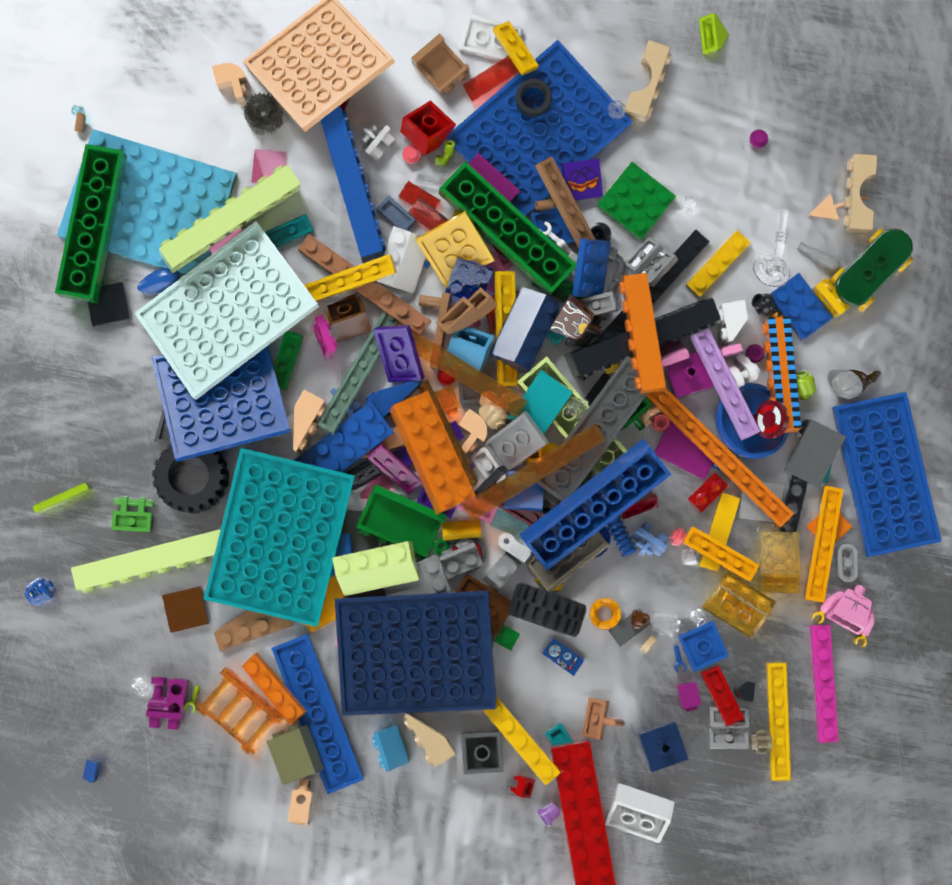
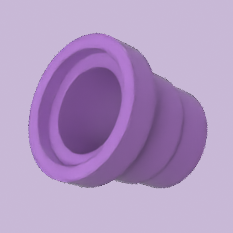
M553 802L542 810L539 809L537 811L539 817L548 827L561 815L560 810Z

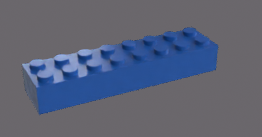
M338 106L321 119V123L362 263H366L383 257L386 246L383 237L379 238L378 236L381 234L378 219H373L376 216L373 202H368L371 196L367 183L363 184V181H366L362 165L358 166V163L361 162L357 147H352L355 145L352 130H347V128H350L346 111L342 112L341 106Z
M642 439L524 530L520 536L545 569L549 570L672 474L649 444Z

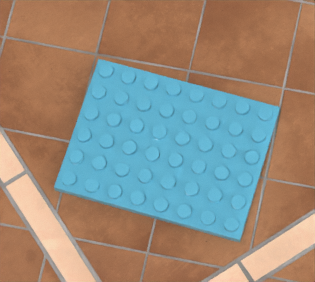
M95 129L92 130L88 142L89 145L123 150L127 155L108 252L162 269L169 268L159 255L160 244L169 238L171 240L176 238L180 230L184 228L188 230L193 227V222L201 217L203 219L207 218L209 212L214 208L219 207L220 209L225 206V202L230 198L237 177L236 172ZM80 168L57 236L65 239ZM206 251L177 270V272L182 275L187 274L211 256V251Z

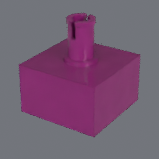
M698 352L689 354L690 358L664 367L671 393L677 399L709 391L713 388L711 379Z

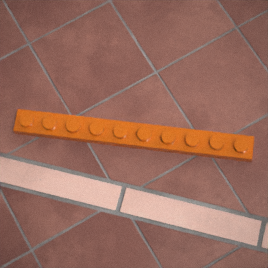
M665 388L663 391L651 392L646 395L779 528L794 515L671 392Z

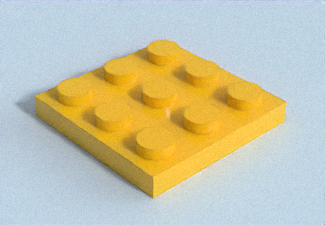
M466 211L416 238V242L445 288L495 261L494 256Z

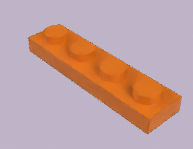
M258 652L254 653L242 665L243 669L290 725H293L307 712Z

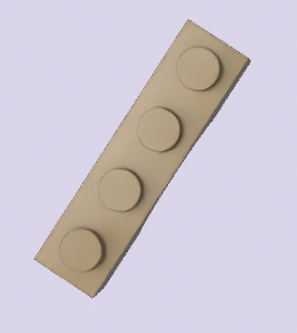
M648 40L641 64L649 72L650 83L644 89L630 93L624 110L628 117L645 122L646 116H651L654 106L650 104L652 99L656 100L660 89L656 87L658 82L662 83L665 75V71H662L664 64L668 65L672 55L668 53L670 47Z
M854 154L848 159L847 171H850L849 178L846 180V189L849 190L848 196L845 198L847 215L844 216L846 232L869 234L873 230L874 211L863 204L860 197V187L864 181L872 179L876 175L877 155Z

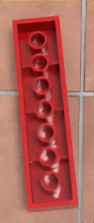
M587 739L550 746L553 763L561 771L556 777L575 885H616L590 741Z

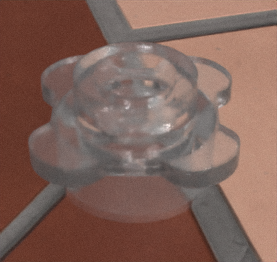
M141 677L137 680L134 678L132 681L133 685H131L137 695L145 696V692L149 690L148 686Z

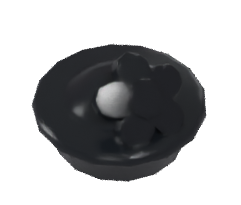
M598 222L591 227V232L596 240L610 241L611 230L607 224Z

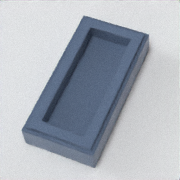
M389 195L376 208L383 217L400 229L408 231L417 221Z

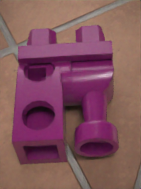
M152 677L151 684L155 686L153 696L148 701L146 717H149V727L161 728L162 718H167V729L178 730L185 714L184 706L186 704L189 679L170 678L167 697H162V686L167 684V678Z

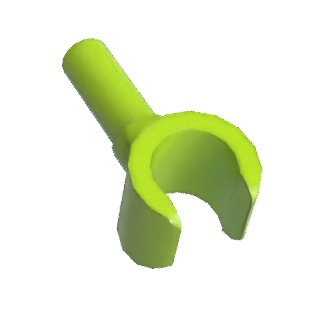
M195 685L190 701L184 706L185 711L188 708V704L193 706L192 713L197 709L196 697L200 686Z

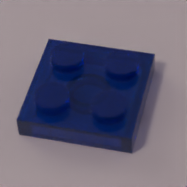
M457 256L444 293H450L458 298L465 297L468 300L479 288L486 292L493 269Z

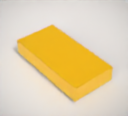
M480 519L442 523L443 541L482 537Z

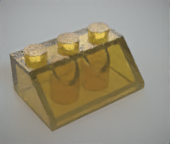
M725 571L702 608L749 638H752L770 616L776 601L730 572Z

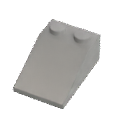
M436 555L416 562L420 580L383 588L385 596L445 593L451 590Z

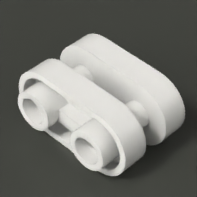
M740 355L734 358V365L730 361L726 362L738 388L745 385V378L749 382L758 379L760 370L748 357Z

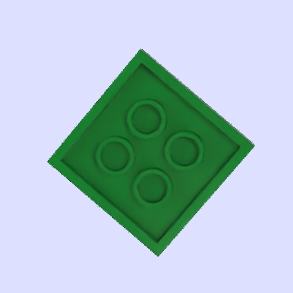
M631 162L598 202L597 207L641 241L673 202L676 195L634 162Z

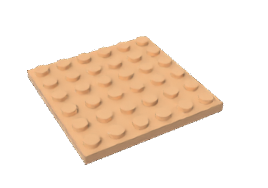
M321 0L243 60V63L299 127L306 132L394 64L395 61L338 0Z

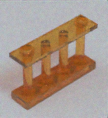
M224 667L220 672L223 676L221 678L222 681L204 702L196 700L194 703L198 706L196 710L203 716L207 714L241 743V749L247 754H250V752L255 754L258 751L254 747L255 743L272 723L275 724L277 722L280 724L285 718L273 705L231 669ZM233 684L237 688V694L217 715L209 707L228 685L231 686ZM248 697L253 701L251 703L252 706L232 728L224 720L242 698ZM262 709L267 713L266 719L247 741L239 732L254 714Z

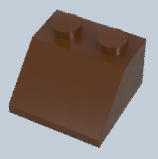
M358 293L323 305L337 343L372 331Z

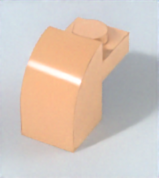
M233 63L212 66L218 89L233 86L237 102H246L244 95H247V91L242 83H246L248 80L244 71Z
M469 409L458 424L460 428L470 434L460 448V451L466 455L468 452L473 453L478 446L477 439L484 443L487 438L485 421Z

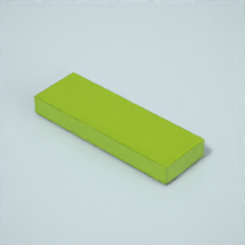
M84 482L33 505L35 513L41 514L92 491L91 485Z

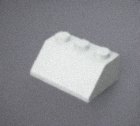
M393 226L384 256L392 255L397 273L379 279L376 282L414 294L426 256L416 242V238L420 235Z
M618 783L609 806L605 825L660 843L671 821L674 802Z

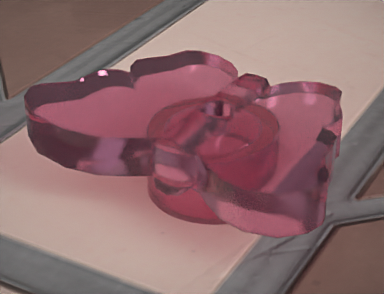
M383 473L369 483V487L361 492L360 498L368 499L374 485H379L389 490L393 487V482L388 477H385Z

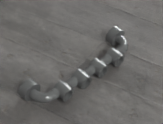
M610 247L608 262L616 261L618 268L606 293L613 291L616 300L618 293L615 291L624 276L623 273L626 266L624 259L617 254L618 249ZM610 313L594 317L592 324L599 328L595 337H599L602 331V327L599 326L601 320L606 321ZM588 334L584 339L580 340L568 337L565 345L570 348L574 345L583 347L590 344L593 337Z

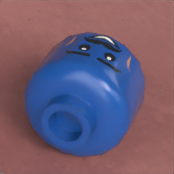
M39 577L26 586L24 595L31 605L41 606L53 598L55 587L51 580Z

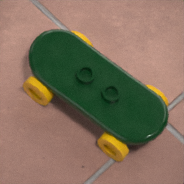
M880 228L867 241L870 245L846 269L842 267L829 280L832 284L836 282V293L841 301L850 306H859L858 309L863 312L875 300L873 295L897 271L901 273L914 260L911 257L913 251L912 240L903 230L888 229L884 231Z

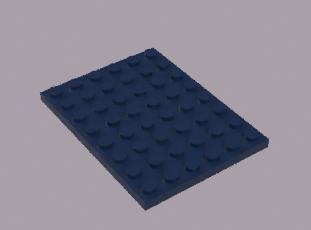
M489 590L334 599L342 716L497 709Z

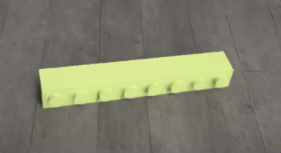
M221 529L72 567L71 571L77 591L82 590L83 593L94 591V587L101 586V588L113 586L112 582L120 581V584L132 581V577L139 576V579L150 577L151 572L158 571V574L169 572V568L174 566L177 569L188 567L190 562L195 561L196 564L207 562L206 558L213 557L215 554Z

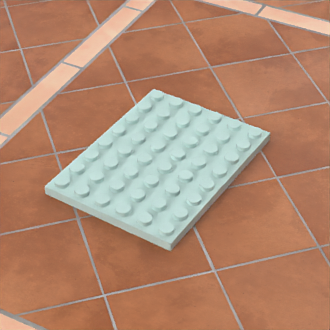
M255 221L218 251L135 312V315L191 396L197 400L317 309L319 305L257 221Z

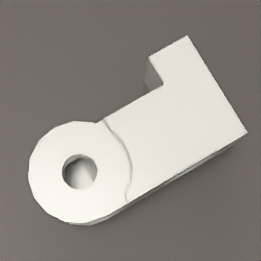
M503 533L499 536V547L525 564L532 553L531 550L517 542L510 533Z

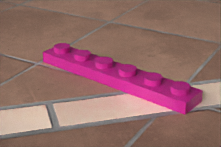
M811 625L810 638L818 743L839 742L831 626Z

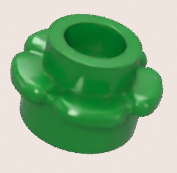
M443 537L437 538L432 544L434 553L441 556V552L448 550L451 543L449 540L443 541Z

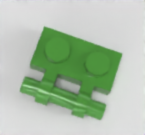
M129 496L114 498V505H121V510L113 511L111 530L151 532L153 513H145V508L153 507L154 500H148L146 497L132 499ZM128 506H137L138 512H129Z

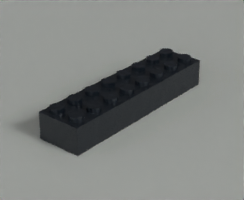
M702 299L654 318L659 348L664 346V342L673 343L682 339L681 335L690 336L698 333L699 328L707 329L717 325L716 321L721 320L714 299ZM624 330L564 354L571 375L586 378L593 375L594 370L603 371L610 368L611 363L620 364L626 356L633 357V351H630L628 346L630 333Z

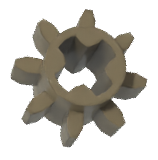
M755 730V734L750 735L751 749H756L757 754H766L767 749L772 748L771 734H766V730Z

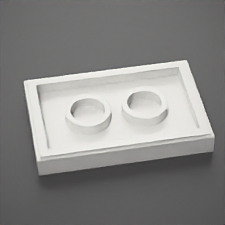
M469 14L459 51L511 65L514 64L492 31L495 26L503 22ZM512 25L521 38L523 28Z

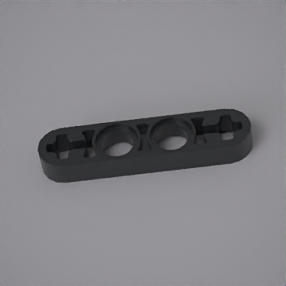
M790 474L784 504L786 506L790 503L795 504L797 512L791 517H795V521H790V526L793 527L792 530H789L787 533L783 526L781 528L778 527L779 532L784 536H791L797 531L808 484L806 481L804 483L793 482V479L797 480L798 477ZM798 485L801 487L802 492L799 496L792 494V486Z

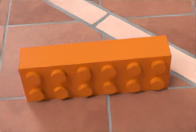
M426 391L394 404L389 409V412L436 515L476 497L429 392Z

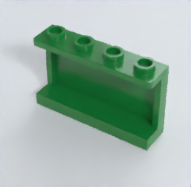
M374 485L356 524V528L360 529L358 533L367 537L372 534L377 537L376 541L386 545L388 542L398 544L410 541L413 543L415 558L422 560L423 557H429L428 553L441 523L445 521L446 515L442 513L436 515L433 509L379 485Z

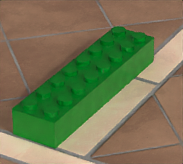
M85 144L55 293L59 297L98 304L127 161V155L123 150Z
M466 161L439 188V195L458 213L466 211L477 230L549 297L576 270V263Z

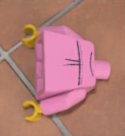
M856 585L854 591L847 589L845 592L839 591L828 597L820 607L821 610L814 612L812 615V619L817 614L822 616L818 622L820 624L824 621L826 613L828 619L857 634L853 639L854 644H857L858 640L862 638V647L867 645L865 637L869 636L875 623L873 609L871 608L872 602L864 597L866 589L860 585Z

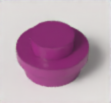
M760 129L754 130L749 137L750 144L758 149L765 147L768 143L767 133Z
M752 344L747 347L745 357H748L752 363H758L764 358L763 348L758 344Z

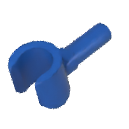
M676 645L674 646L676 656L674 669L678 673L677 667L683 665V670L686 672L687 667L682 662L679 646Z

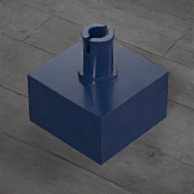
M675 721L637 733L649 771L654 772L689 760Z

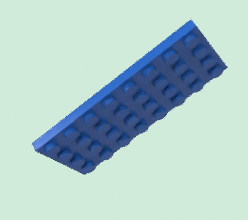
M903 392L832 407L837 432L846 436L841 445V450L866 558L942 542L907 393Z

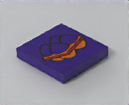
M599 159L561 163L562 176L575 200L603 197Z

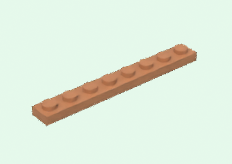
M310 234L298 248L299 252L332 275L355 267ZM376 281L353 289L400 324L410 325L412 332L419 337L431 323L429 318Z

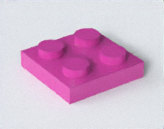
M322 314L314 318L312 328L326 361L333 358L338 346L335 337L330 335L329 321L324 319Z

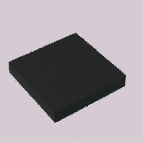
M123 282L101 286L98 304L87 302L93 328L131 320Z

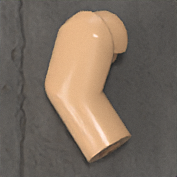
M653 405L640 416V420L645 426L652 424L650 417L662 412Z

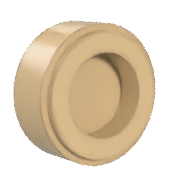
M653 635L650 636L640 648L641 651L647 654L658 639Z

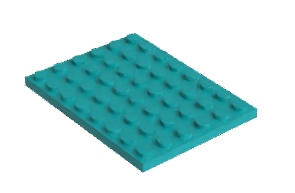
M240 448L204 600L318 627L333 567L332 558L336 555L355 475Z

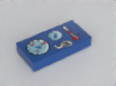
M552 638L542 652L544 656L573 676L585 661L554 638Z

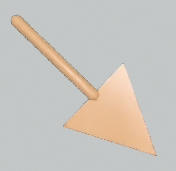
M830 194L809 216L839 220L836 208L845 206V202L834 205ZM868 195L862 196V197H861V200L868 199L869 196H868Z

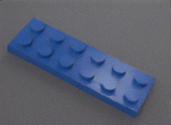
M370 401L340 424L334 435L331 433L327 434L294 461L344 472L395 432L374 402Z

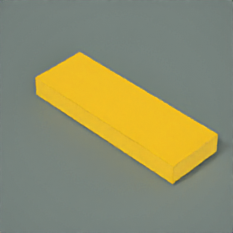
M510 21L493 28V33L522 76L539 67Z

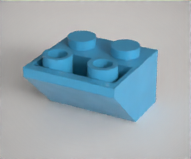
M471 327L454 332L450 339L443 365L478 378L490 357L489 353L494 345V336Z
M398 724L374 733L372 742L375 750L379 749L378 761L381 769L385 768L387 772L410 762Z

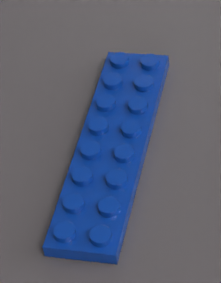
M305 634L272 647L271 649L285 686L307 711L298 720L301 727L308 725L324 767L323 770L319 771L326 793L330 794L364 780L309 635Z

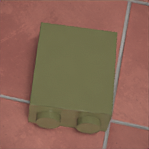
M299 724L288 728L289 732L284 733L283 730L272 734V739L266 741L283 785L324 769L308 725L300 727Z

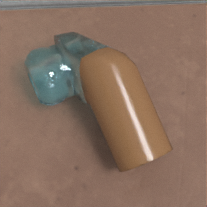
M74 105L71 109L72 115H76L74 131L84 132L86 121L85 109L81 105Z
M551 195L546 200L535 201L536 211L548 210L556 206Z

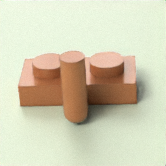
M589 697L582 736L603 740L605 725L623 727L625 722L622 719L607 717L609 701Z

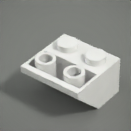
M745 300L723 303L718 308L721 320L716 321V324H719L720 327L718 338L720 343L723 342V347H727L734 340L748 320Z

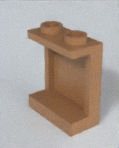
M440 33L411 57L412 64L441 96L445 93H450L458 81L462 82L469 76L470 67L468 64L465 65L448 47Z

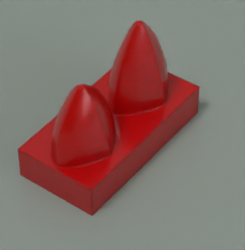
M715 472L687 500L702 513L729 485Z

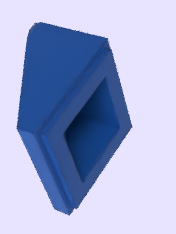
M88 759L85 764L83 779L90 783L96 782L101 762Z

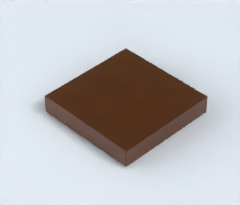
M201 586L162 595L170 633L209 624Z

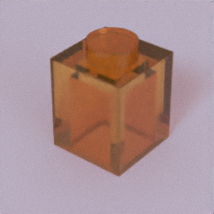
M451 385L433 392L442 415L447 414V416L458 413L457 409L460 408V404Z

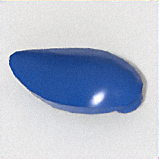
M170 269L156 270L143 278L137 285V289L142 293H160L178 281L180 275L177 271L172 273Z

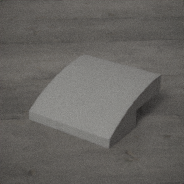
M648 236L627 258L625 266L634 274L647 273L648 283L654 287L678 261V258L673 253L664 249L659 242Z
M762 482L782 501L784 485ZM741 491L739 519L774 523Z
M709 707V749H749L748 707H739L744 719L728 727L725 726L717 707Z

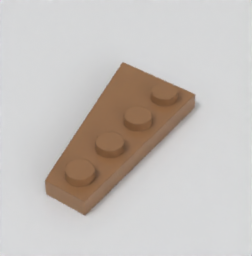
M247 610L215 631L214 635L219 650L222 651L294 626L291 620Z

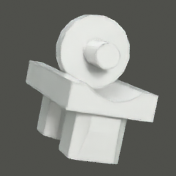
M374 125L370 130L364 128L362 132L365 136L362 141L367 143L369 139L371 140L361 152L379 159L384 153L377 146L379 142L382 141L389 146L395 139L389 131L391 128L387 125L382 126L375 135L374 133L377 128Z

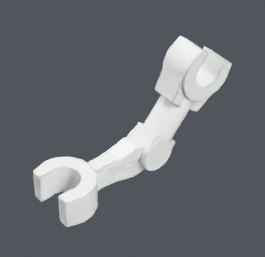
M545 222L544 225L548 230L543 233L552 239L577 264L578 256L571 251L563 239H559L552 233L553 230L550 223Z

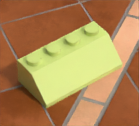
M410 541L332 558L336 578L344 596L420 580L413 543Z

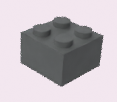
M500 731L461 733L464 774L503 772Z

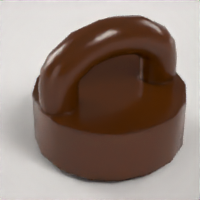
M638 609L632 611V628L641 629L642 626L650 622L649 614L643 613L642 610Z

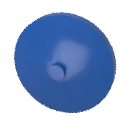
M745 383L744 386L739 388L754 418L759 406L771 397L770 390H767L766 386L756 383ZM720 400L715 414L716 428L723 443L735 454L748 459H762L778 451L785 443L789 433H783V435L775 439H767L757 433L741 441L722 401Z

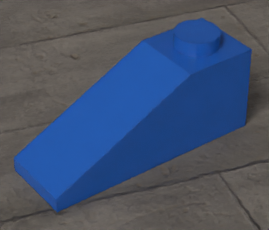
M411 381L379 390L377 393L372 392L366 397L367 402L365 405L373 401L384 418L390 415L389 409L394 404L410 397L423 385V381Z

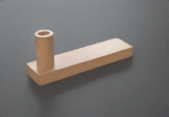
M442 292V298L420 294L419 306L440 309L439 320L450 310L452 296L450 293ZM438 325L430 368L439 371L446 336V332Z

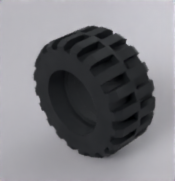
M169 444L165 451L162 450L160 458L155 460L154 465L156 467L155 470H152V476H154L153 486L157 489L156 493L159 498L173 509L193 514L207 511L211 506L218 504V500L225 495V488H228L229 484L227 481L229 471L227 470V463L219 451L193 457L201 460L209 472L206 486L195 494H185L178 490L174 484V471L182 461L176 462L172 444Z
M524 583L516 585L508 608V613L511 616L572 637H576L579 634L587 611L586 605Z

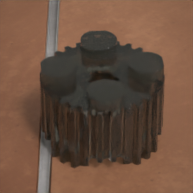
M260 92L258 95L256 93L255 96L252 95L249 102H246L247 106H245L244 110L245 120L249 128L258 135H269L273 131L276 132V129L279 130L283 124L282 119H284L281 105L272 95L269 96V94L265 95V93L261 94Z

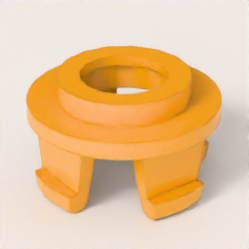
M600 598L591 605L589 617L594 626L599 629L608 630L619 623L621 609L614 600ZM601 607H608L612 611V616L609 620L603 621L598 617V610Z

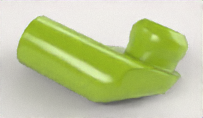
M446 141L443 156H436V165H441V167L447 165L453 156L455 146L453 141Z

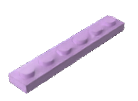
M709 328L693 334L690 338L741 441L759 433L760 430Z

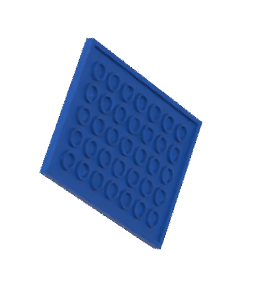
M559 40L555 41L535 59L539 65L536 70L523 76L519 72L453 129L446 138L447 141L451 140L455 143L454 149L467 163L479 153L517 187L520 193L510 203L525 217L535 209V201L546 200L550 196L535 165L553 157L562 174L561 163L593 159L633 124V121ZM528 79L542 80L551 90L550 107L546 113L539 117L525 116L516 106L517 88ZM529 88L522 96L525 106L532 109L539 108L545 100L543 92L538 88Z

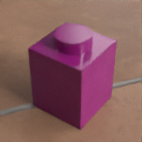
M693 681L675 685L681 709H686V712L697 710V706L702 705L697 682Z

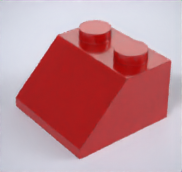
M430 100L403 117L400 132L426 156L440 147L456 127V124Z

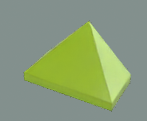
M716 13L699 18L703 55L720 50L729 36Z

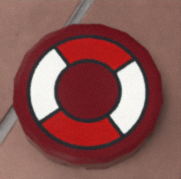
M774 400L765 401L757 409L754 420L760 430L758 434L761 437L775 439L783 435L787 429L789 416H787L786 407L781 402Z

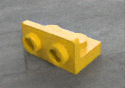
M827 278L819 282L812 289L835 319L850 307V305L841 301L835 287Z

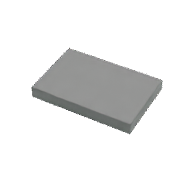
M525 411L483 444L499 466L505 465L508 471H511L548 444L549 441L529 413Z

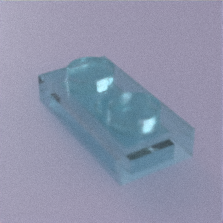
M500 508L497 509L490 525L505 533H510L521 540L523 539L520 534L530 527Z

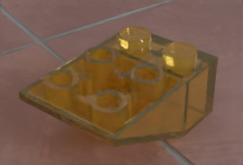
M760 531L758 559L760 566L758 567L757 589L760 592L799 594V532Z

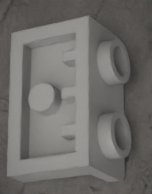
M470 541L460 544V549L453 551L451 548L441 552L442 556L439 557L447 579L483 565L475 543L471 544Z

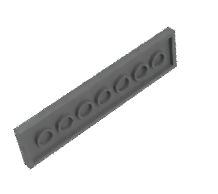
M626 356L535 480L537 484L560 501L565 500L578 489L648 394H639V389L635 388L634 378L637 376L636 370L632 369L631 358Z

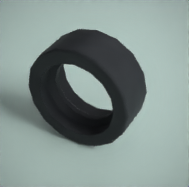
M528 79L517 88L516 106L525 116L539 117L546 113L550 107L551 90L542 80ZM538 88L543 92L545 100L539 108H528L523 103L522 96L527 89Z

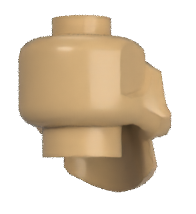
M485 391L480 397L479 404L481 407L479 408V415L487 422L489 429L501 430L510 421L507 414V402L503 398L499 399L498 394L495 392Z

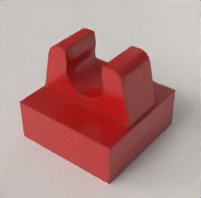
M514 776L513 779L517 780L518 784L517 787H510V790L516 796L530 798L536 780L525 776Z

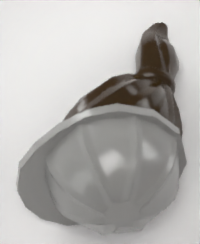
M834 368L828 374V382L833 388L834 393L840 398L853 399L858 397L868 385L876 382L881 372L873 371L866 375L858 370Z

